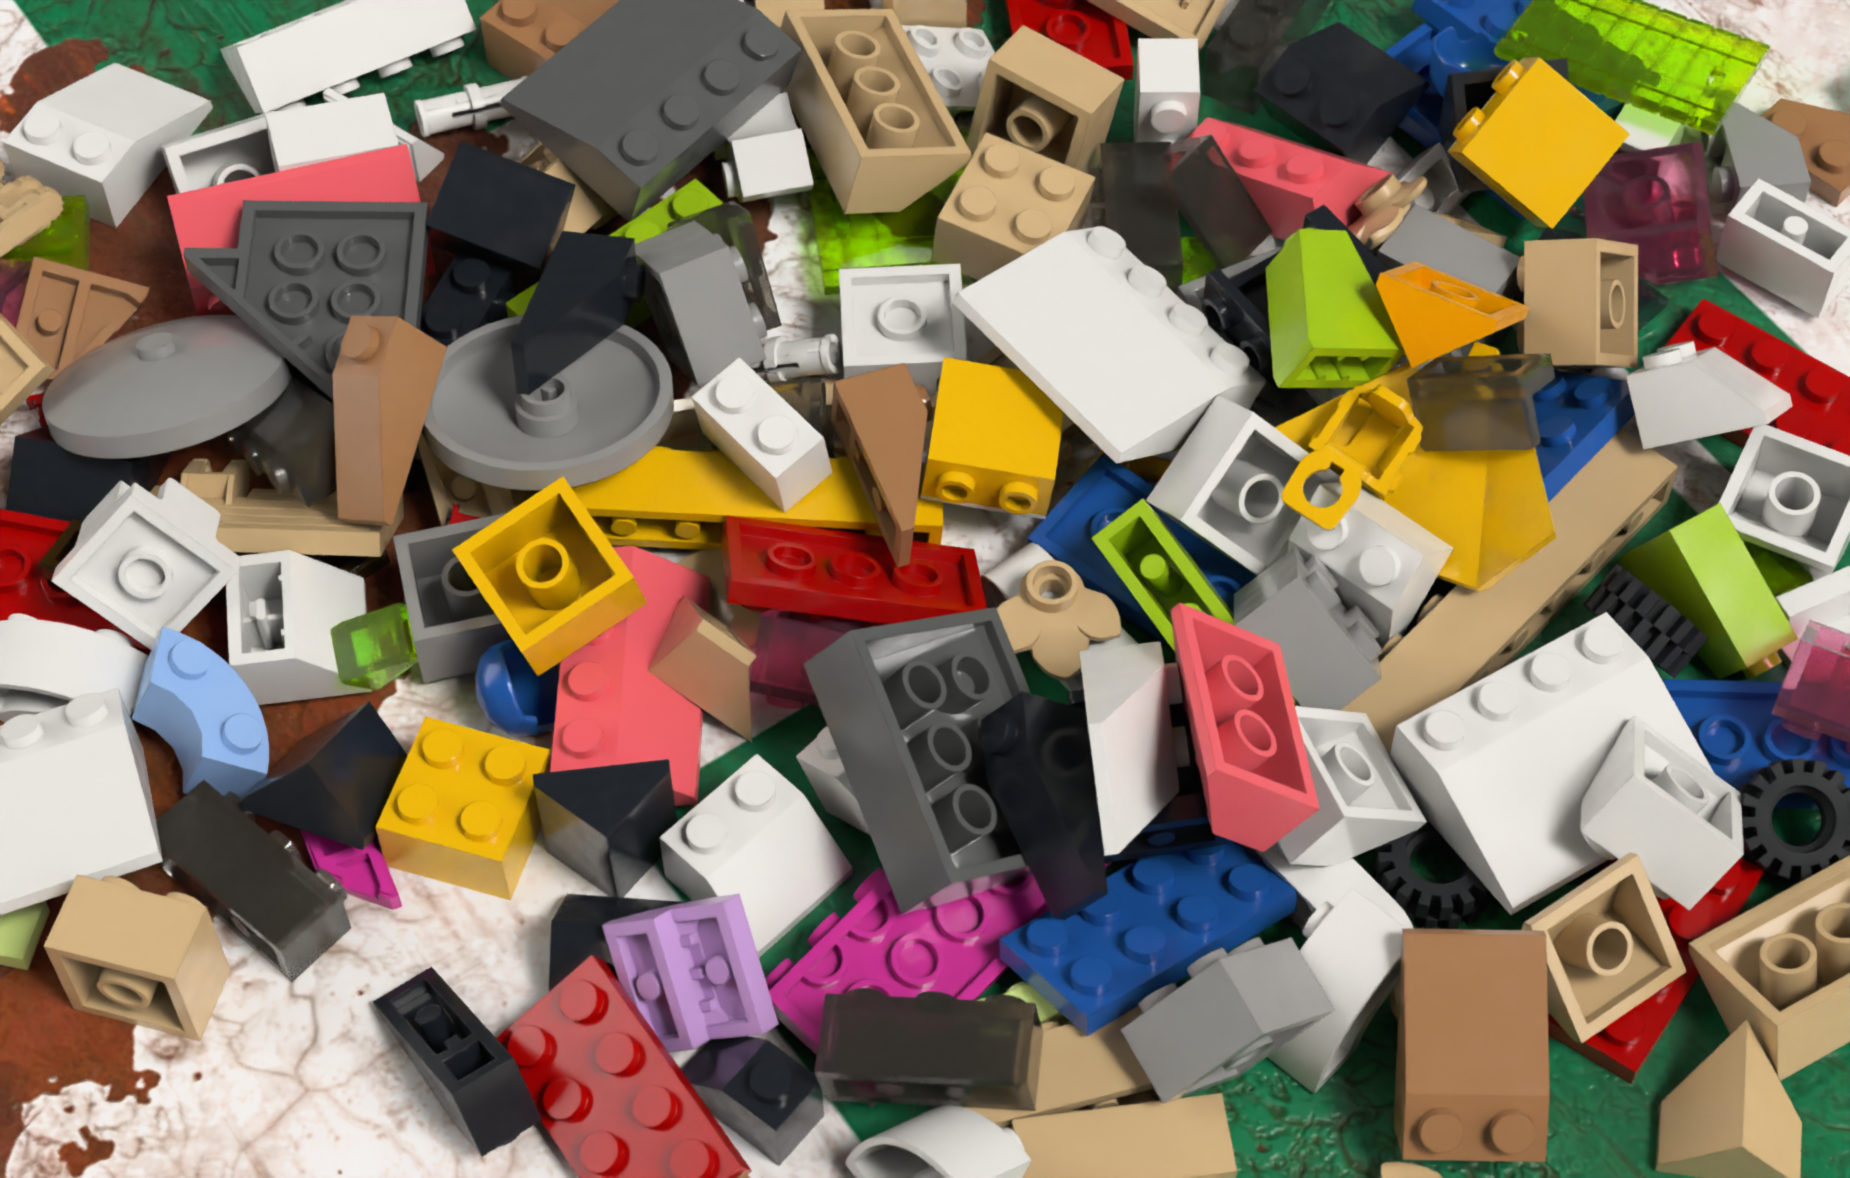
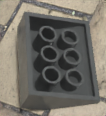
M620 0L501 98L500 105L630 222L643 213L789 86L802 48L760 10L739 0Z
M996 607L850 630L803 664L901 914L950 903L1032 874L987 782L984 749L981 743V720L1022 691L1031 694Z

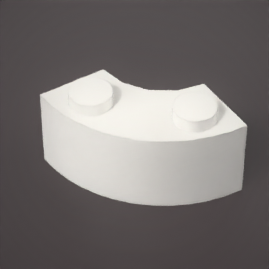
M787 92L778 94L712 152L715 161L726 160V162L721 163L727 197L737 196L741 203L813 189L814 184L802 128L798 129L796 126Z
M11 614L8 620L0 621V720L5 723L18 715H35L66 705L80 695L87 693L99 694L115 688H119L131 716L148 655L133 648V644L127 636L114 630L100 629L94 632L59 622L37 620L26 614Z
M1353 887L1335 906L1327 901L1321 904L1308 919L1302 931V935L1308 938V940L1302 946L1300 952L1335 1010L1267 1057L1313 1094L1323 1086L1358 1048L1363 1033L1390 992L1400 982L1402 928H1408Z
M949 1105L929 1110L864 1140L849 1154L845 1164L855 1178H1023L1031 1158L1026 1154L1020 1138L1012 1129L1008 1127L1000 1128L997 1124L973 1110Z

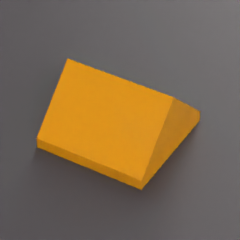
M1417 261L1380 273L1376 283V287L1412 368L1524 320L1530 308Z

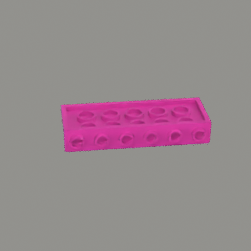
M1113 862L1104 863V864H1105V870H1106ZM878 868L854 893L853 898L858 904L841 919L834 912L814 930L807 940L812 949L798 963L794 964L789 958H786L767 976L765 980L776 1017L872 1108L963 1015V1011L967 1010L973 1002L977 1001L1009 968L1000 959L999 939L1050 910L1033 874L950 903L901 914L886 873L882 868Z

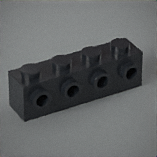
M460 249L421 310L420 331L447 347L477 328L508 318L506 302L519 295L514 267ZM418 445L403 490L408 493L412 492L425 471Z

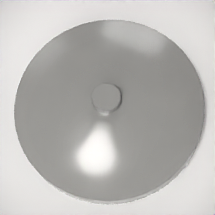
M219 314L187 317L158 323L127 333L79 357L61 371L50 383L43 397L42 409L52 438L67 451L86 457L104 459L145 457L179 450L210 440L249 421L264 411L283 393L291 380L293 368L284 356L238 315Z
M523 315L514 316L477 328L447 346L422 428V434L431 451L452 470L475 481L507 489L542 490L563 476L570 487H575L609 477L624 470L645 456L657 445L669 427L673 416L672 373L665 356L659 348L647 337L623 324V326L530 395L517 394L511 341Z

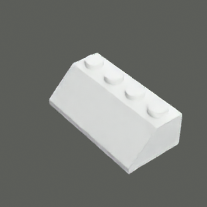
M345 0L224 47L220 51L254 112L264 114L269 111L277 112L296 107H305L306 104L303 98L322 90L325 91L328 87L340 94L350 92L360 87L356 77L375 69L378 70L380 78L403 71L413 66L409 56L428 48L433 57L456 50L465 45L461 35L476 30L465 0Z

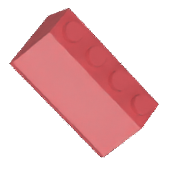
M407 144L167 196L198 316L237 314L187 271L184 249L237 248L244 200L421 202ZM429 236L425 276L436 274Z
M613 547L635 578L648 603L560 662L550 772L669 759L675 806L697 805L704 710L648 672V669L675 608L684 596L710 614L712 583L706 575L638 547Z

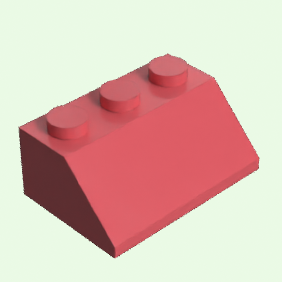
M1207 117L1172 151L1186 207L1285 241L1289 236L1297 232L1298 229H1303L1306 214L1324 204L1348 228L1362 215L1355 206L1356 200L1374 183L1392 173L1258 129Z
M1179 603L1171 609L1175 658L1178 664L1183 706L1188 718L1195 750V761L1200 773L1207 805V816L1211 824L1212 833L1265 852L1320 810L1280 644Z

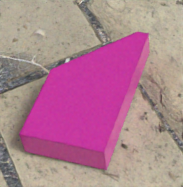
M299 829L321 885L391 910L402 907L398 891L376 837L364 850Z

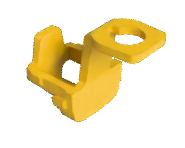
M1379 384L1374 389L1356 385L1353 390L1345 393L1337 403L1338 409L1326 425L1321 423L1311 437V442L1308 445L1309 454L1300 461L1281 493V499L1286 506L1323 530L1332 531L1336 528L1357 501L1361 486L1383 501L1389 493H1393L1403 479V475L1398 473L1408 456L1413 455L1421 442L1423 426L1413 415L1409 402L1383 385ZM1362 398L1372 406L1373 412L1350 444L1345 446L1336 443L1334 439L1337 431L1358 400ZM1402 426L1409 428L1412 432L1383 473L1378 467L1379 459ZM1330 468L1340 476L1339 481L1342 485V494L1334 505L1329 507L1314 506L1306 500L1303 486L1312 474L1327 472Z

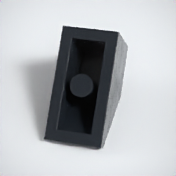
M749 1036L712 1039L682 1070L714 1117L779 1166L824 1117L822 1080L766 1039Z

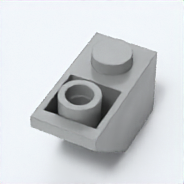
M1715 97L1709 121L1703 122L1700 127V148L1704 157L1711 158L1714 168L1712 175L1713 195L1717 203L1723 202L1726 215L1728 216L1758 178L1805 203L1811 179L1798 137L1728 97Z

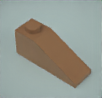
M351 315L332 374L338 519L345 523L393 526L446 354V346L398 316Z
M905 363L834 381L831 421L897 568L910 564L926 423L932 421L933 418L932 404L926 388L922 384L915 385Z

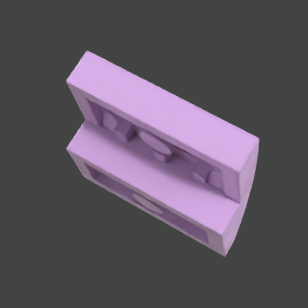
M739 893L653 909L611 920L602 925L620 984L668 1052L694 1050L712 1039L763 1035L779 1025Z

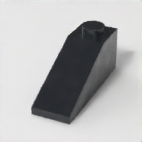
M562 231L511 341L517 394L530 395L623 326L633 301L640 302L645 290V267L643 264H637L634 238Z
M1022 691L981 720V743L984 749L986 777L1053 917L1065 921L1108 894L1087 713L1085 709Z
M433 967L428 968L373 1001L377 1012L454 1125L481 1157L497 1147L514 1141L520 1133L542 1120L513 1056Z

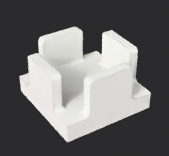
M960 264L839 269L844 379L905 363L915 385L922 384L930 397L937 392V379L940 378L944 357L968 361L964 314L952 303L957 292L962 290Z
M168 478L160 486L157 497L136 482L130 487L120 480L85 518L76 545L55 568L51 581L152 650L162 627L181 632L239 571L241 557L216 539L220 513L173 478Z

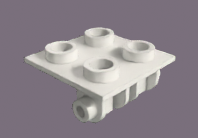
M902 25L951 117L954 119L958 110L975 111L988 60L995 53L983 30L969 27L949 28Z

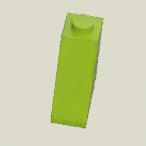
M1305 228L1298 229L1297 232L1286 239L1282 250L1265 268L1273 378L1278 388H1354L1356 385L1361 386L1388 373L1405 354V351L1382 298L1347 231Z
M1721 503L1617 558L1622 568L1643 582L1668 604L1672 605L1708 637V640L1696 654L1718 679L1741 670L1747 680L1754 678L1781 663L1782 660L1777 651L1798 639Z

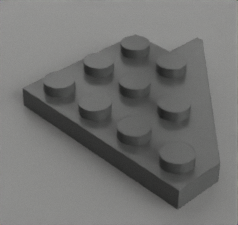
M244 200L237 248H185L184 259L188 272L333 400L332 374L351 315L398 316L420 330L429 236L425 224L430 215L427 202Z

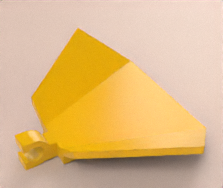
M1475 341L1466 359L1463 369V380L1458 389L1445 385L1415 367L1412 368L1408 363L1361 386L1374 389L1380 384L1409 402L1413 415L1423 426L1421 442L1413 455L1408 456L1398 472L1403 475L1402 481L1393 493L1388 494L1384 502L1453 547L1437 578L1476 592H1481L1495 585L1557 538L1524 401L1490 399L1506 367L1504 362L1498 361L1500 356L1498 348ZM1345 393L1274 428L1308 452L1311 437L1321 423L1323 425L1328 423L1338 409L1337 403ZM1362 398L1358 400L1337 431L1334 439L1336 443L1346 446L1352 442L1373 412L1372 406ZM1404 426L1399 429L1378 461L1380 471L1384 473L1412 430Z

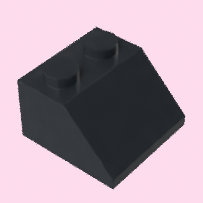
M1337 22L1291 43L1255 87L1254 91L1271 118L1315 148L1368 164L1430 84L1426 79L1345 25Z

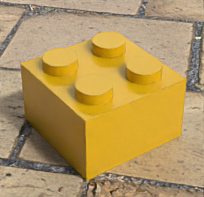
M563 476L452 549L537 676H540L648 603L631 572Z
M425 716L375 827L387 867L511 900L542 827L534 790L533 774L550 772V749Z

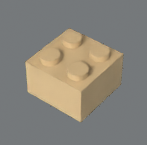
M1022 25L988 60L966 144L969 150L974 153L987 132L1091 175L1098 167L1125 79Z
M986 132L937 217L931 261L939 264H960L962 274L980 280L1062 232L1082 229L1087 219L1095 177Z
M1599 238L1524 241V255L1520 257L1517 265L1518 286L1521 292L1524 293V305L1530 307L1526 318L1519 321L1517 327V345L1520 353L1524 355V366L1558 369L1638 368V245Z
M77 874L44 944V948L73 1009L197 1041L202 1039L231 971L208 909L200 901L178 892H170L166 896L142 891L131 882L115 876H105L102 880Z

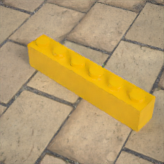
M655 446L645 456L622 471L591 483L571 487L610 544L616 546L697 550L722 548L721 536L726 515L884 537L848 456L829 458L832 474L786 513L721 450L711 452L685 451ZM922 462L912 541L941 545L943 502L920 499L926 463Z

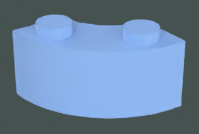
M162 627L144 664L131 719L155 730L174 749L183 769V793L242 809V798L259 781L265 779L268 772L269 741L261 710L246 683L224 659L203 643L175 630Z

